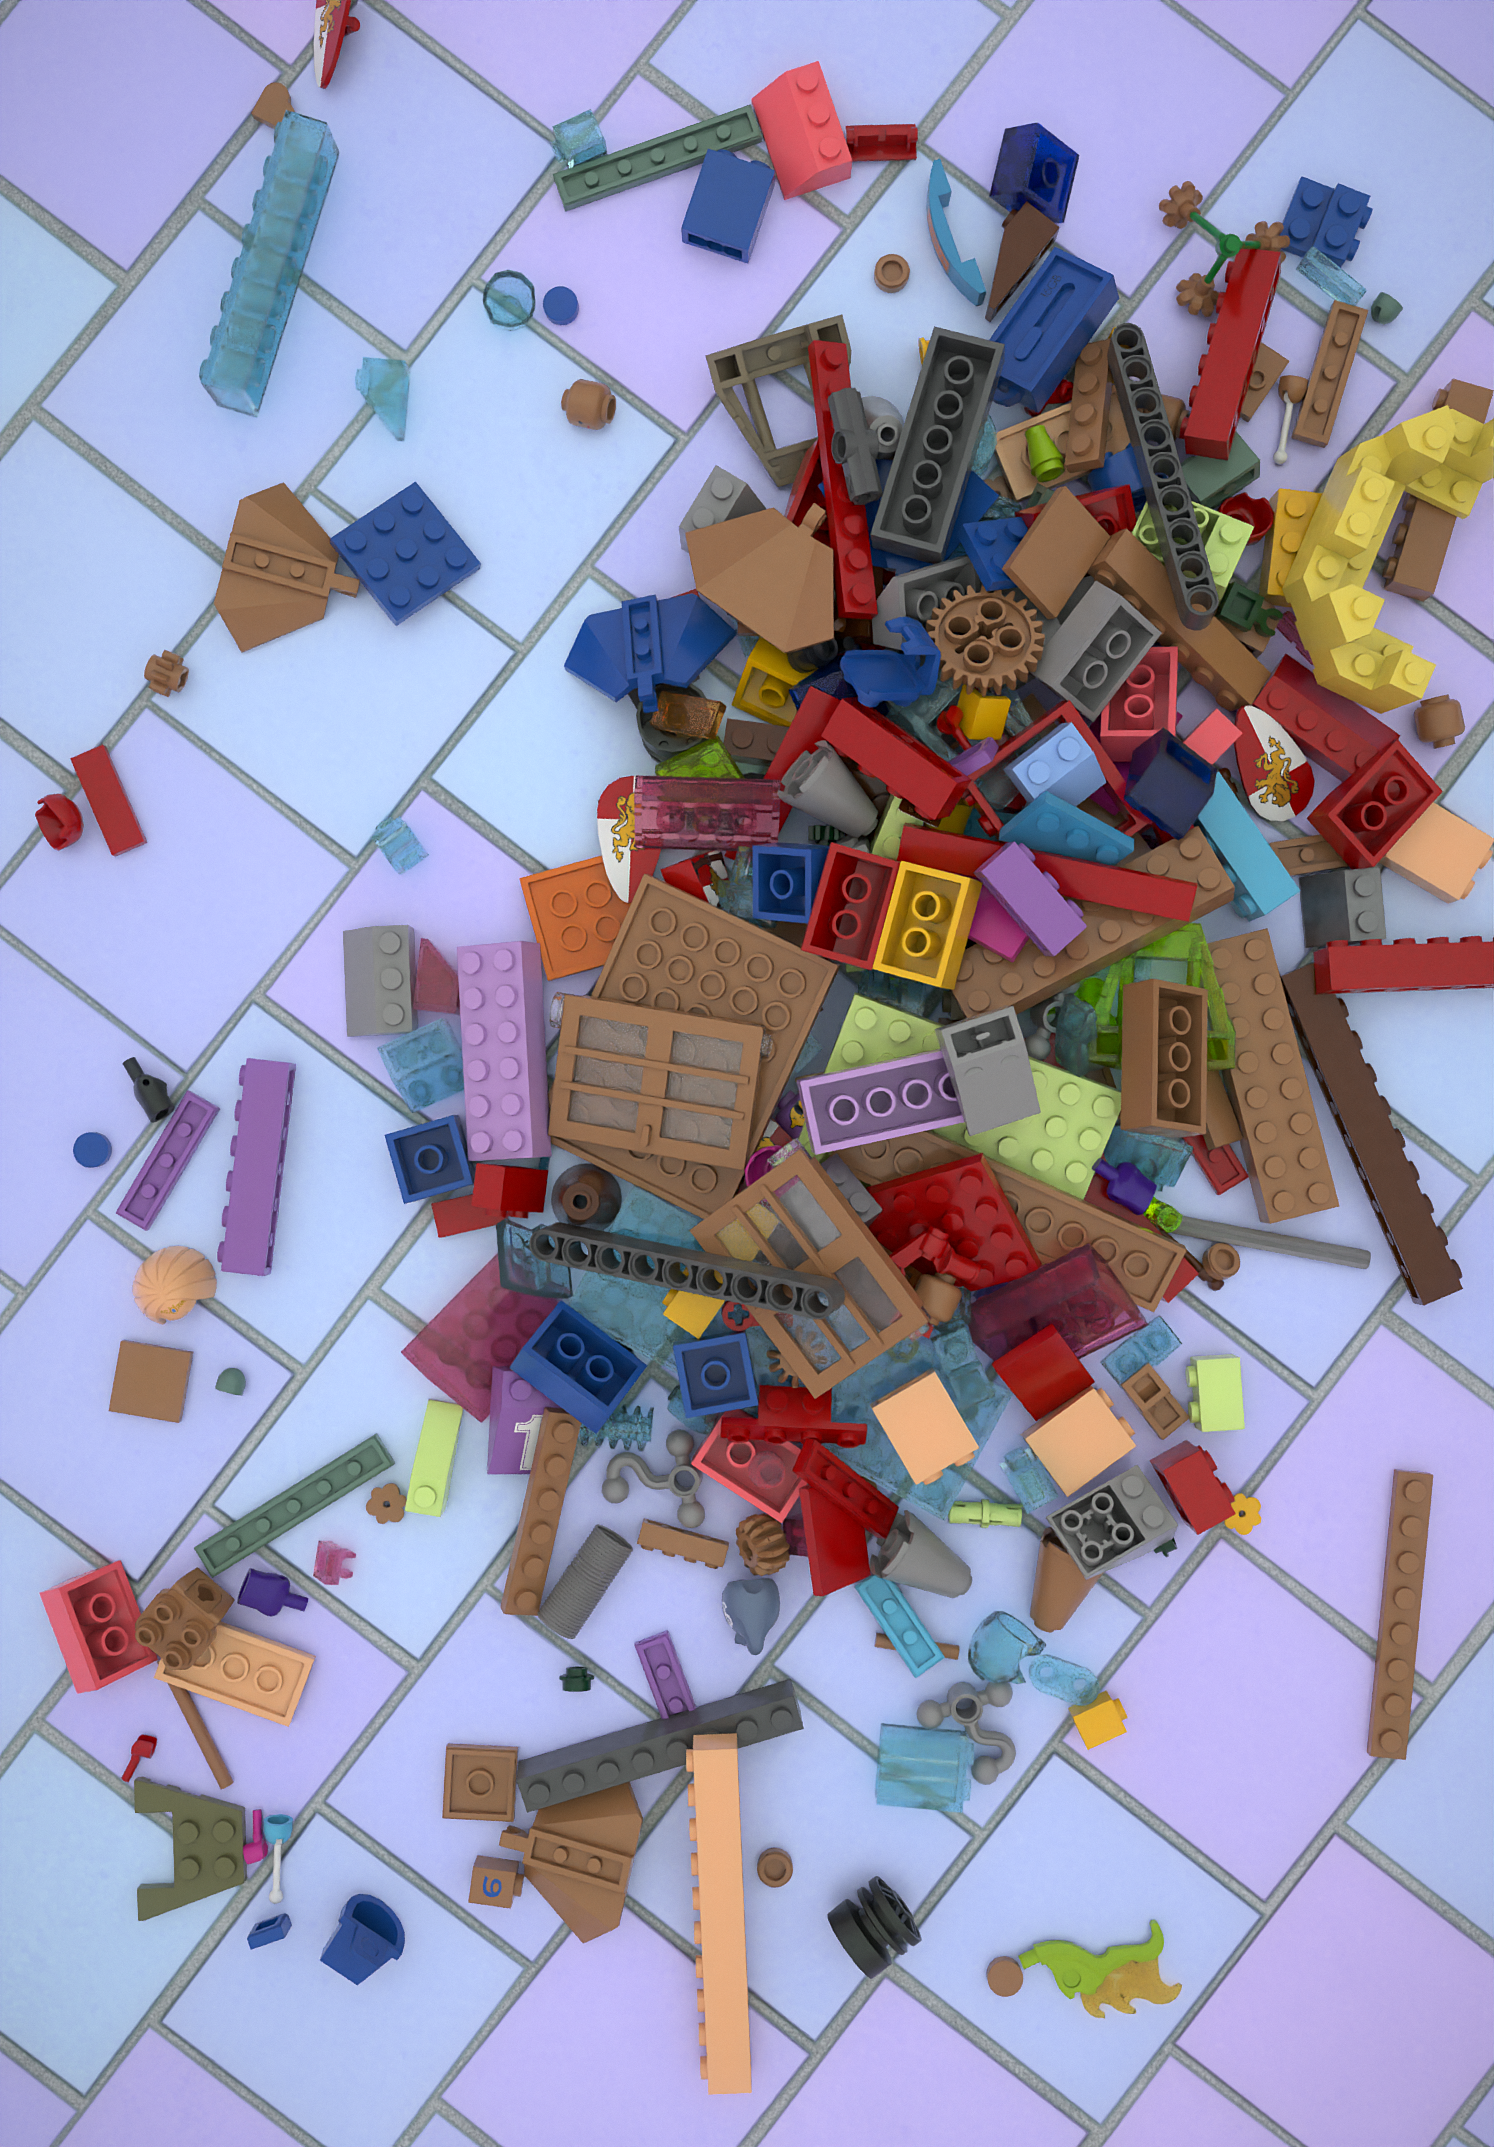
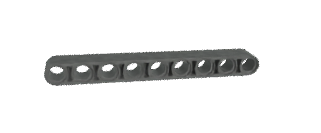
M1123 323L1118 325L1112 333L1107 360L1131 446L1133 447L1179 618L1186 628L1193 631L1202 630L1211 623L1219 603L1217 590L1144 333L1135 324ZM1120 345H1127L1131 349L1122 348ZM1134 376L1139 378L1140 381H1133L1128 377ZM1144 408L1147 409L1150 413H1142L1137 409ZM1153 440L1156 441L1159 445L1152 446L1149 445L1146 441ZM1155 473H1164L1169 478H1159ZM1172 505L1176 507L1178 511H1169L1166 508H1164V506ZM1173 538H1182L1188 544H1177ZM1191 571L1197 577L1188 578L1182 572ZM1200 604L1204 606L1207 611H1196L1194 608H1192L1191 605Z
M555 1222L534 1232L529 1241L532 1255L543 1262L810 1319L826 1318L839 1309L845 1299V1291L842 1285L832 1278L562 1222ZM549 1236L553 1238L555 1248L550 1244ZM581 1242L586 1245L588 1255L583 1252ZM614 1249L619 1252L621 1262L615 1258ZM647 1256L653 1260L655 1269L648 1265ZM680 1262L687 1267L689 1276L682 1273ZM714 1270H717L722 1275L723 1284L716 1280ZM748 1277H751L756 1281L758 1286L757 1291L753 1290L748 1283ZM783 1284L791 1288L793 1298L785 1295ZM818 1291L826 1295L828 1306L823 1305L819 1301Z

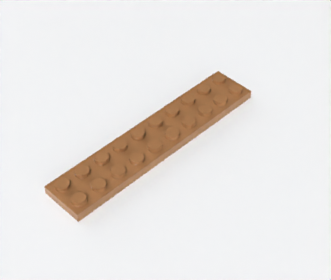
M927 1130L832 1151L829 1158L837 1153L858 1180L873 1186L980 1153ZM984 1155L1041 1262L1151 1312H1155L1187 1251L1184 1245Z

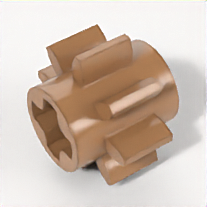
M167 650L163 651L162 657L155 654L152 655L144 671V678L151 681L149 688L167 697L170 696L171 690L178 693L181 692L189 675V669L182 666L184 659Z

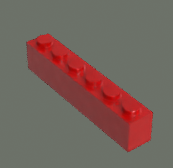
M1241 249L1236 254L1235 260L1229 261L1227 264L1225 283H1228L1226 292L1220 291L1218 295L1216 314H1219L1217 323H1211L1208 330L1207 345H1210L1208 354H1202L1199 361L1198 376H1201L1198 386H1192L1189 397V407L1192 408L1189 417H1184L1181 423L1180 439H1184L1186 454L1228 460L1281 275V252Z
M1482 936L1462 937L1459 943H1449V937H1435L1426 939L1427 944H1416L1415 938H1402L1393 940V945H1382V939H1369L1360 941V946H1348V940L1326 942V948L1313 952L1316 994L1494 988V937L1493 941L1482 942Z

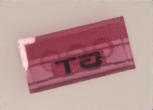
M636 775L634 791L635 848L753 852L752 845L777 843L780 798L777 792L780 790V780Z

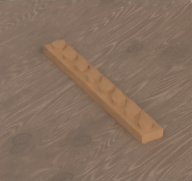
M1394 1469L1367 1753L1373 1757L1406 1760L1433 1486V1474L1427 1472Z

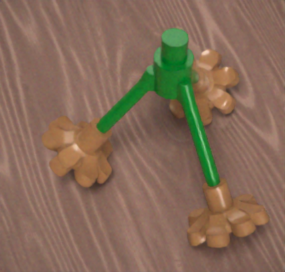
M1185 181L1181 189L1177 185L1173 186L1169 190L1171 200L1163 199L1159 203V210L1167 213L1162 220L1165 226H1175L1182 229L1186 227L1188 221H1194L1217 241L1215 251L1218 257L1208 274L1201 276L1199 273H1194L1189 277V280L1183 279L1176 286L1177 291L1181 292L1176 297L1179 306H1186L1189 303L1188 312L1192 315H1198L1201 309L1205 317L1212 316L1214 305L1216 306L1219 292L1214 291V277L1228 258L1235 256L1241 249L1281 252V263L1286 258V254L1281 248L1289 246L1290 238L1287 235L1280 236L1284 229L1281 222H1274L1269 228L1266 221L1258 222L1255 225V233L1248 234L1245 241H1240L1239 237L1235 234L1225 235L1200 215L1201 212L1197 206L1202 202L1203 196L1199 190H1195V186L1191 181Z

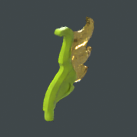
M1156 1920L1149 1922L1152 1935L1147 1942L1108 1947L1102 1955H1094L1084 1948L1064 1940H1049L1033 1944V1949L1018 1955L1024 1969L1040 1962L1041 1965H1046L1051 1969L1059 1989L1070 2000L1075 1997L1076 1992H1080V1999L1085 2010L1095 2018L1105 2019V2012L1099 2009L1102 2003L1111 2005L1122 2013L1136 2014V2008L1129 2004L1132 1999L1141 1998L1153 2004H1167L1178 1997L1182 1988V1984L1179 1982L1170 1987L1160 1978L1158 1956L1164 1947V1937Z

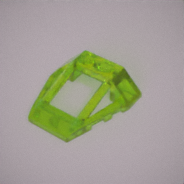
M1189 923L1110 965L1089 1023L1088 1062L1122 1070L1123 985L1134 983L1135 959L1188 961L1186 985L1200 988L1202 975L1204 989H1208V1007L1214 1030H1207V1072L1235 1068L1236 1031L1232 1019H1229L1224 1003L1226 1000L1222 988H1219L1213 969L1214 963L1201 923ZM1119 981L1116 1026H1108L1107 1023Z

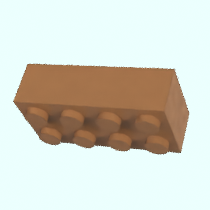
M1149 979L1123 985L1121 1130L1171 1138L1206 1134L1208 989L1158 979Z

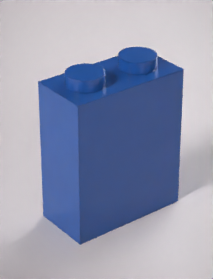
M708 149L681 227L682 242L748 264L775 186V170L770 169L767 164L761 161L753 160L748 162L739 159L728 150L719 149L714 151Z

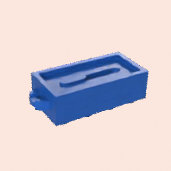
M1057 247L1053 248L989 339L990 341L1005 344V362L993 398L996 404L1011 407L1020 403L1037 413L1040 412L1074 364L1082 349L1088 344L1119 300L1113 274Z

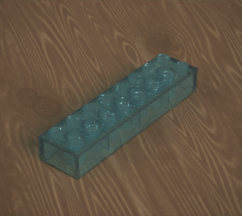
M289 110L285 111L282 122L279 121L276 124L273 137L275 146L272 155L266 157L263 166V176L265 178L261 190L257 189L253 197L252 209L254 213L250 224L246 223L242 232L243 248L240 258L236 257L233 261L231 268L233 280L229 291H225L221 299L220 310L222 315L219 325H214L210 334L211 350L208 359L202 361L199 370L200 383L217 406L256 418L259 414L340 155L327 122Z

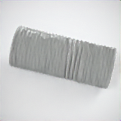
M595 1525V1528H593V1531H591V1534H589V1537H587V1540L579 1549L578 1554H575L574 1561H571V1564L568 1565L537 1612L538 1618L557 1634L567 1639H575L580 1632L579 1630L582 1629L581 1627L584 1626L583 1624L586 1623L585 1621L588 1620L587 1618L590 1617L589 1615L592 1614L591 1612L594 1611L593 1609L596 1608L595 1606L598 1605L597 1603L600 1602L599 1600L602 1599L601 1597L604 1596L603 1594L606 1593V1590L611 1585L610 1583L613 1582V1579H615V1576H617V1573H619V1570H621V1567H623V1564H625V1561L633 1552L632 1546L611 1529L603 1525Z

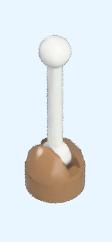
M1286 375L1281 376L1279 380L1278 395L1286 403L1278 451L1273 455V460L1277 464L1285 463L1288 458L1285 449L1293 404L1299 403L1304 398L1308 386V379L1303 377Z

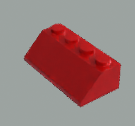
M1284 654L1251 705L1271 716L1289 734L1305 756L1341 782H1344L1395 739L1399 740L1400 737L1397 732L1352 700L1318 685L1314 673L1288 654Z

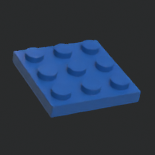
M416 481L330 538L332 547L395 626H398L475 573L481 566L480 561Z

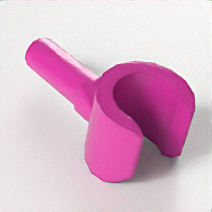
M262 1809L253 1810L252 1836L254 1842L243 1846V1855L247 1864L261 1861L268 1854V1845L263 1839Z

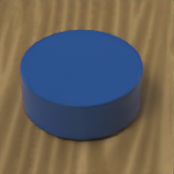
M558 286L550 289L544 296L543 309L547 318L552 323L567 325L577 317L579 303L571 289Z
M88 1132L80 1135L73 1146V1154L76 1161L88 1168L104 1165L112 1153L109 1139L98 1132Z

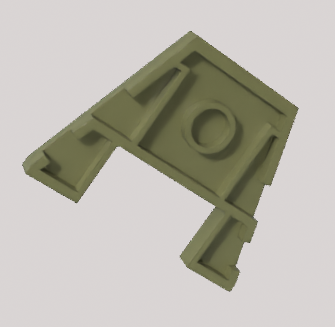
M137 1777L134 1780L135 1813L172 1812L174 1883L140 1884L137 1888L138 1921L150 1919L241 1885L247 1880V1863L243 1855V1846L246 1844L245 1807L203 1794L198 1796L181 1791L180 1787L168 1784L164 1786L151 1782V1779L146 1777Z

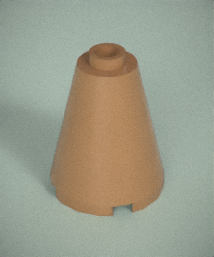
M1052 1527L1046 1528L1040 1539L1030 1607V1617L1034 1620V1625L1040 1630L1049 1633L1054 1632V1630L1063 1629L1103 1574L1101 1573L1085 1580Z

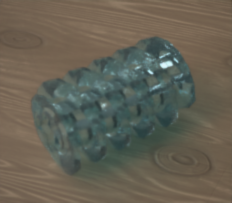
M622 1404L618 1414L613 1412L597 1434L581 1423L579 1430L581 1445L586 1447L591 1437H593L596 1448H601L605 1439L608 1438L610 1448L615 1449L621 1439L625 1450L629 1451L633 1442L636 1441L639 1452H643L647 1443H651L654 1407H650L647 1415L643 1416L641 1407L636 1405L633 1414L629 1415L626 1404Z

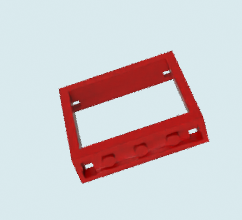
M1070 700L1060 701L999 746L990 763L968 775L972 780L961 797L962 801L969 808L974 805L981 817L977 821L989 837L995 835L999 842L1008 843L999 840L1000 828L1004 824L974 781L1055 721H1058L1059 724L1072 722L1094 752L1107 782L1103 785V788L1125 818L1124 821L1114 828L1131 837L1153 821Z

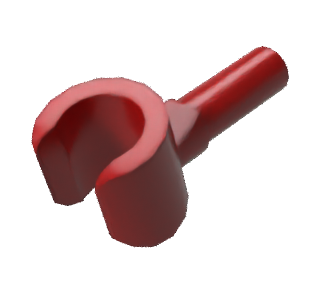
M952 705L947 712L943 710L938 717L937 728L944 734H952L962 749L966 751L972 745L959 727L964 715L960 708Z
M144 1734L138 1737L131 1748V1760L121 1777L123 1781H130L141 1757L152 1758L157 1745L156 1737Z

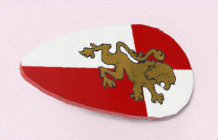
M316 0L314 71L317 86L322 89L328 87L333 76L344 36L360 29L359 20L356 17L348 16L351 0Z
M1244 705L1236 713L1234 725L1243 734L1234 742V749L1241 783L1248 802L1258 815L1270 821H1285L1296 817L1307 807L1313 796L1315 780L1312 768L1300 748L1278 722L1264 711L1250 705Z
M638 776L621 777L609 784L601 794L597 807L598 836L606 874L619 898L628 904L632 903L643 875L649 874L653 876L664 838L635 837V832H666V829L635 828L636 808L667 809V806L636 805V800L666 801L657 785L646 778Z

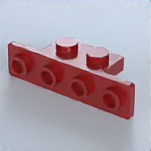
M759 1385L758 1419L721 1418V1438H728L729 1441L735 1443H744L749 1440H764L766 1443L773 1445L783 1444L786 1441L801 1442L804 1445L806 1438L817 1440L820 1444L831 1443L843 1448H855L858 1445H865L867 1437V1424L831 1422L832 1388L815 1399L806 1387L793 1388L792 1386Z

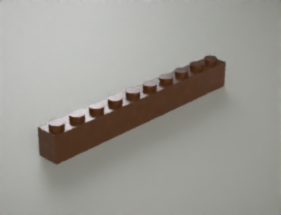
M1314 962L1281 975L1280 978L1294 1029L1413 1303L1424 1306L1462 1290L1463 1287L1459 1280L1463 1277L1458 1263L1454 1259H1450L1445 1248L1448 1245V1240L1440 1226L1436 1227L1431 1216V1213H1434L1432 1202L1427 1194L1421 1193L1417 1183L1420 1180L1418 1170L1411 1160H1407L1402 1149L1406 1146L1405 1140L1399 1129L1393 1128L1389 1119V1115H1391L1389 1103L1383 1095L1379 1096L1374 1084L1377 1082L1376 1073L1370 1063H1365L1360 1052L1363 1049L1362 1041L1355 1030L1351 1031L1346 1020L1349 1012L1342 998H1337L1336 994H1316Z

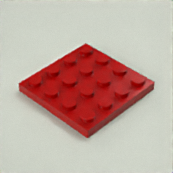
M983 1153L865 1188L883 1209L868 1229L877 1241L890 1251L895 1252L924 1230L927 1231L929 1225H933L950 1234L947 1241L950 1247L954 1248L955 1253L980 1263L979 1276L972 1284L950 1275L956 1278L954 1286L959 1288L962 1294L1041 1273L1042 1263ZM922 1256L910 1264L922 1274L928 1273L934 1276L936 1272L932 1261Z

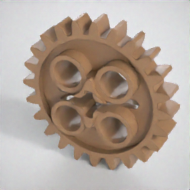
M971 585L967 586V594L965 596L954 590L952 602L942 598L940 609L933 608L931 620L926 622V632L941 652L939 670H942L940 680L945 681L952 677L954 690L962 683L967 685L966 692L968 695L972 693L975 687H978L982 697L986 696L988 688L993 687L997 695H1001L1002 685L1006 684L1008 688L1015 690L1017 679L1027 682L1029 671L1035 672L1038 660L1042 658V647L1045 635L1041 634L1043 622L1036 621L1037 610L1031 609L1026 611L1027 599L1016 603L1014 601L1015 591H1011L1005 597L1001 595L1002 590L988 593L983 585L980 593H975ZM986 617H993V618H996V619H995V620H989V619H986ZM961 632L965 635H955L953 633ZM1010 644V645H1013V646H1015V647H1013V648H1008V647H1005L1004 645ZM972 660H980L984 663H974Z

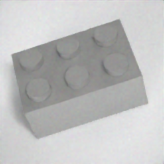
M1095 581L1043 649L1042 658L1038 660L1036 671H1029V673L1061 700H1070L1080 714L1094 722L1162 632L1120 594Z

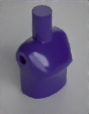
M1099 1158L1092 1166V1170L1109 1181L1107 1187L1108 1197L1115 1203L1126 1207L1135 1215L1143 1214L1154 1197L1157 1185L1144 1176L1130 1162H1122L1114 1168Z
M249 1568L240 1588L237 1604L256 1609L266 1616L273 1617L281 1611L283 1606L304 1612L308 1598L289 1592L290 1581L287 1577Z

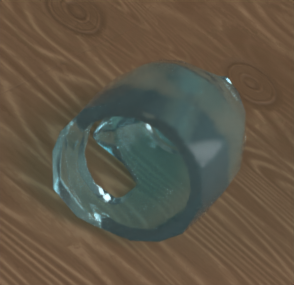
M994 1611L980 1623L973 1633L968 1649V1662L972 1671L981 1680H988L999 1684L1004 1682L1022 1684L1026 1683L1021 1672L1019 1662L1027 1656L1040 1655L1046 1647V1643L1014 1616L1003 1611Z

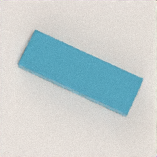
M871 1574V1576L854 1586L915 1678L945 1658L895 1582Z

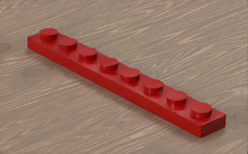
M813 340L808 346L830 545L833 549L839 618L872 620L878 614L866 508L865 505H854V502L850 501L842 464L835 462L831 449L835 430L828 397L833 392L844 388H851L847 347L845 343Z

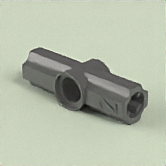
M844 388L833 392L828 397L835 430L831 444L832 455L836 463L842 464L850 501L854 502V505H865L878 500L883 495L875 461L879 453V440L877 433L872 429H868L861 393L856 388Z

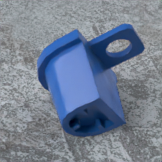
M367 1894L354 1895L342 1908L338 1920L339 1924L324 1946L320 1961L358 1986L391 1958L397 1961L402 1955L405 1944V1932L401 1921L394 1911L382 1900Z

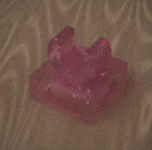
M318 1540L313 1576L325 1585H339L340 1577L347 1579L353 1576L351 1570L347 1568L341 1569L342 1561L346 1558H356V1554L350 1549L341 1548L333 1541Z

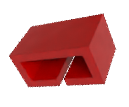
M477 1163L471 1206L486 1208L485 1215L494 1217L509 1216L528 1219L529 1212L543 1213L548 1170Z

